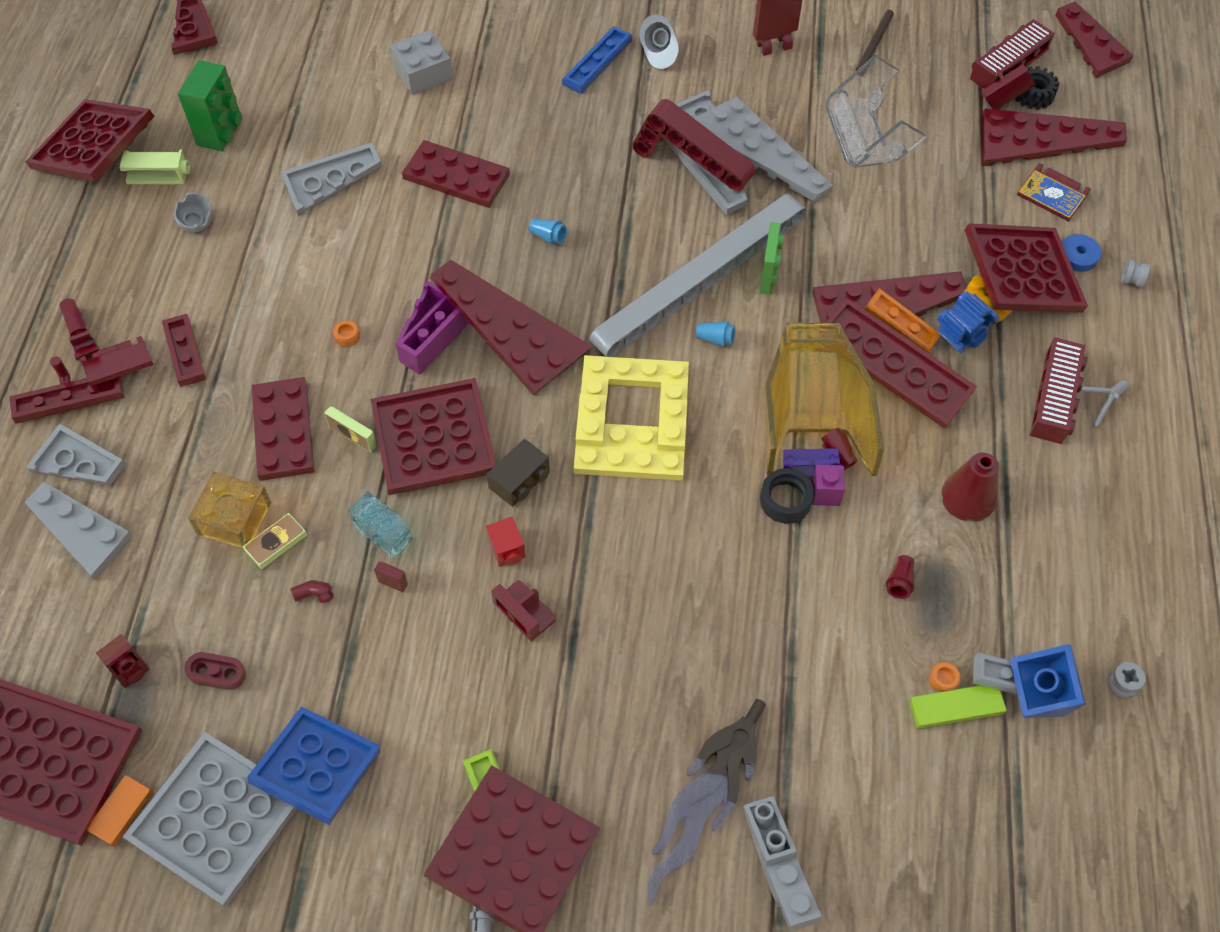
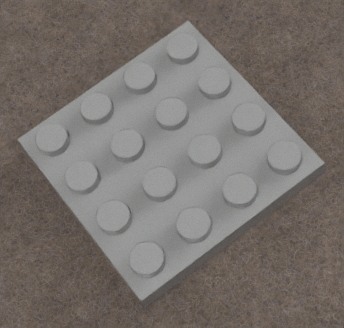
M204 732L124 834L123 838L226 908L294 815L297 808L248 784L247 777L256 764Z

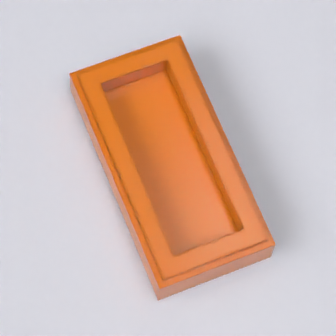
M125 775L96 814L87 831L115 847L153 792L151 789Z

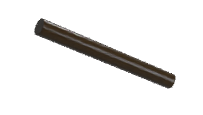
M886 10L856 67L858 74L865 72L894 16L892 10Z

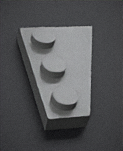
M59 423L26 466V469L34 473L111 486L127 463Z

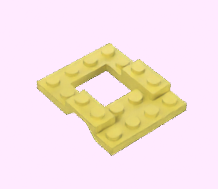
M584 355L576 430L574 474L683 481L689 362ZM623 385L661 388L659 427L605 424L608 386Z

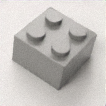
M431 30L389 45L392 65L411 95L453 79L451 59Z

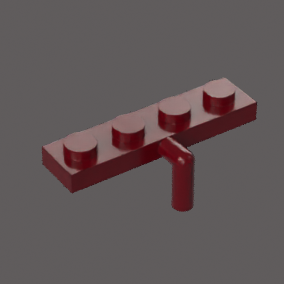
M55 356L50 359V364L59 377V385L9 396L11 416L15 424L121 399L124 398L121 376L91 387L87 378L71 382L70 373L60 357Z

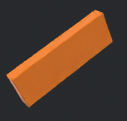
M880 288L864 308V310L928 353H930L941 336L938 331Z

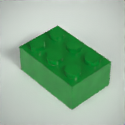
M198 60L179 90L178 96L196 145L223 152L227 143L231 141L235 129L241 124L242 114L239 111L237 98L234 95L231 79L228 76L225 65Z

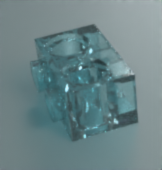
M370 492L364 494L348 510L353 526L392 558L413 539L409 523Z

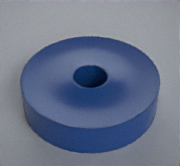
M1074 234L1066 237L1062 242L1074 271H1089L1097 265L1102 252L1099 244L1091 237Z

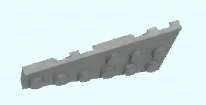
M709 90L676 104L693 118L715 108L712 105ZM663 139L726 215L747 206L748 199L744 189L741 191L730 189L668 140Z
M737 96L694 118L748 159L755 169L757 167L764 169L768 172L767 176L774 180L777 177L789 183L790 189L808 199L816 201L831 192L833 185Z

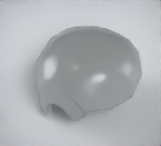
M189 192L182 201L176 202L174 219L178 227L191 233L203 231L211 224L213 216L212 206L208 198L201 193Z

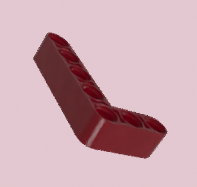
M662 99L650 112L632 145L634 151L639 156L648 158L665 138L734 191L743 190L756 172L754 165L748 159L668 99Z

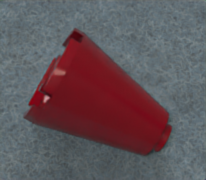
M977 453L946 479L941 492L942 502L951 515L963 521H967V519L982 521L991 515L998 500L999 463L997 459L989 453Z

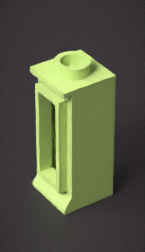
M125 149L119 167L121 171H128L125 180L127 184H185L186 174L190 173V163L185 159L182 150H179V152H129Z

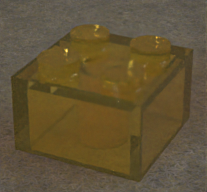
M213 471L188 520L196 534L243 548L245 544L254 538L272 502L264 486Z

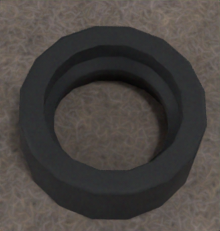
M791 468L775 470L764 479L760 493L761 508L768 517L776 522L784 524L796 523L804 519L810 512L815 494L813 484L805 474ZM787 484L794 486L802 493L803 501L796 507L787 508L780 506L771 498V490L778 485Z

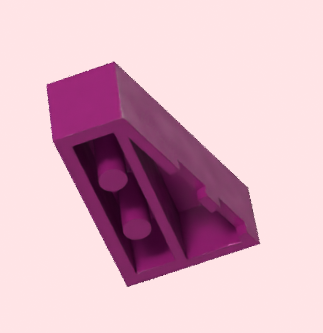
M427 280L423 286L424 290L420 298L414 304L415 309L411 317L407 319L396 342L400 363L419 375L469 324L442 291Z

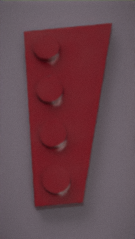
M1076 1L1057 9L1055 16L1067 35H1072L1074 38L1073 44L1076 49H1081L1083 52V59L1087 65L1090 64L1092 66V74L1095 78L1131 62L1133 55Z

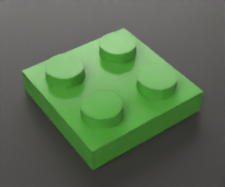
M770 222L759 292L761 294L769 295L771 285H776L778 270L774 269H779L784 238V234H779L781 223Z

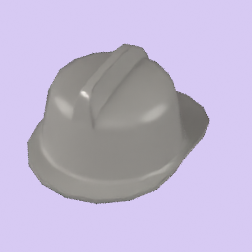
M656 14L648 16L643 21L639 34L647 59L657 69L669 68L677 59L679 52L676 32L669 20L664 16Z

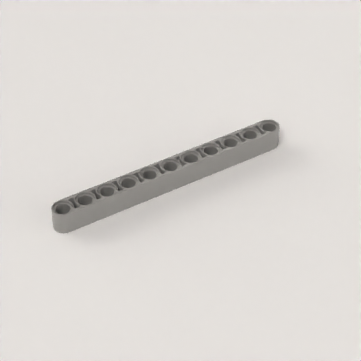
M790 194L783 195L599 325L591 333L590 342L604 356H616L766 248L770 222L781 223L779 234H785L804 219L807 208Z

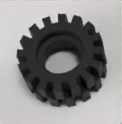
M1032 66L1028 67L1027 70L1035 83L1034 87L1040 89L1032 87L1017 96L1015 100L1017 102L1022 101L1021 105L1023 107L1026 104L1029 105L1028 109H1032L1033 106L1036 107V110H1040L1041 106L1045 109L1055 99L1060 85L1057 82L1058 77H1053L1054 72L1052 71L1047 73V68L1040 70V66H1036L1035 70H1033Z

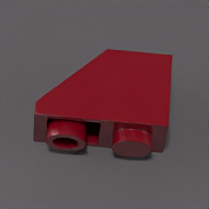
M122 634L96 652L103 664L124 688L141 680L144 673L150 670Z

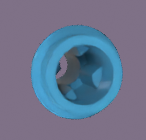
M533 218L529 224V232L552 245L564 242L567 235V227L561 221Z
M729 321L698 323L696 338L723 347L727 345L732 346L735 339V325L730 324Z

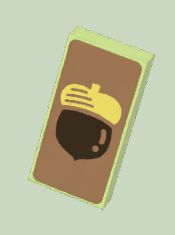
M330 406L324 414L331 429L369 452L376 448V440L372 430L334 407Z
M288 513L245 544L243 549L262 570L305 538L307 533Z

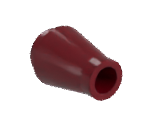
M840 428L831 430L821 438L824 443L822 446L824 449H839L840 464L844 466V470L858 462L846 432H842Z
M908 555L898 557L893 570L886 580L887 592L892 597L898 599L908 598L914 591L915 561Z

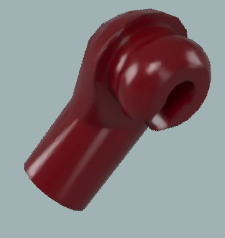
M310 580L290 588L295 602L311 595H317L321 603L328 602L334 598V594L331 591L332 586L326 582Z

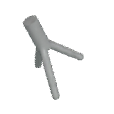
M1122 380L1111 388L1081 387L1082 392L1103 393L1108 397L1093 424L1094 427L1099 426L1114 398L1119 399V395L1129 388L1127 381Z

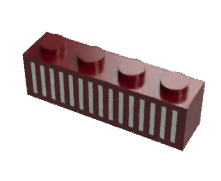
M1034 19L1026 25H1021L1014 34L1005 37L999 45L993 46L988 53L978 57L973 62L970 80L985 89L1000 79L996 72L997 69H1000L1003 76H1005L1022 64L1026 68L1049 50L1055 33Z
M1056 337L1053 338L1045 357L1029 436L1062 444L1067 435H1072L1076 420L1072 419V415L1077 412L1080 399L1076 398V394L1080 392L1084 378L1080 377V372L1084 371L1088 357L1084 356L1086 345Z

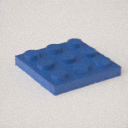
M301 706L248 775V784L330 825L379 755L380 745Z

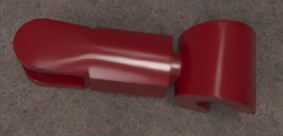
M67 298L60 302V309L71 336L69 340L73 346L76 361L80 360V356H91L92 352L100 350L99 346L87 330L82 314L74 299Z

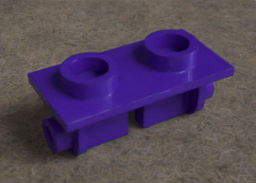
M839 449L783 450V469H795L807 477H813L816 465H840Z

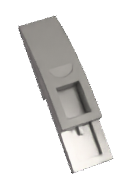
M771 796L745 804V815L762 868L776 905L781 908L790 932L821 922V913L797 860V850L774 797Z

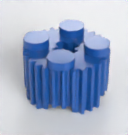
M968 291L958 297L957 304L953 308L944 310L937 318V321L940 323L938 333L961 354L966 351L967 347L972 346L975 348L982 344L989 335L986 331L990 324H996L999 320V315L977 295H972Z

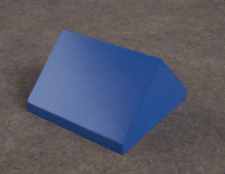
M1071 644L1010 658L1024 718L1064 717L1086 705Z

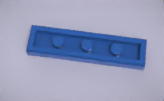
M613 26L562 79V84L582 94L631 43L632 35Z

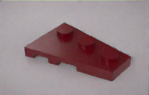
M177 0L176 28L173 31L174 43H172L171 47L173 55L217 44V38L202 0Z

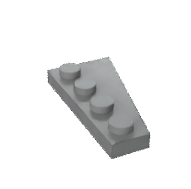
M369 143L281 171V175L297 215H300L382 166L373 143Z
M44 481L25 501L28 508L51 531L94 581L132 538L129 531Z

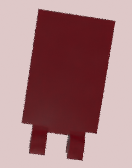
M757 0L753 36L757 41V46H762L763 56L772 54L771 40L776 38L779 42L783 41L782 48L784 51L792 49L793 39L791 32L798 31L803 0Z

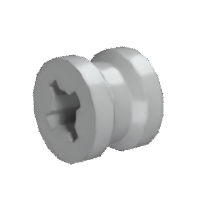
M1128 259L1122 273L1121 283H1133L1136 287L1143 288L1150 271V264H1138L1135 260Z
M1132 662L1121 663L1110 674L1108 687L1117 697L1131 698L1144 686L1146 681L1145 673L1137 664Z

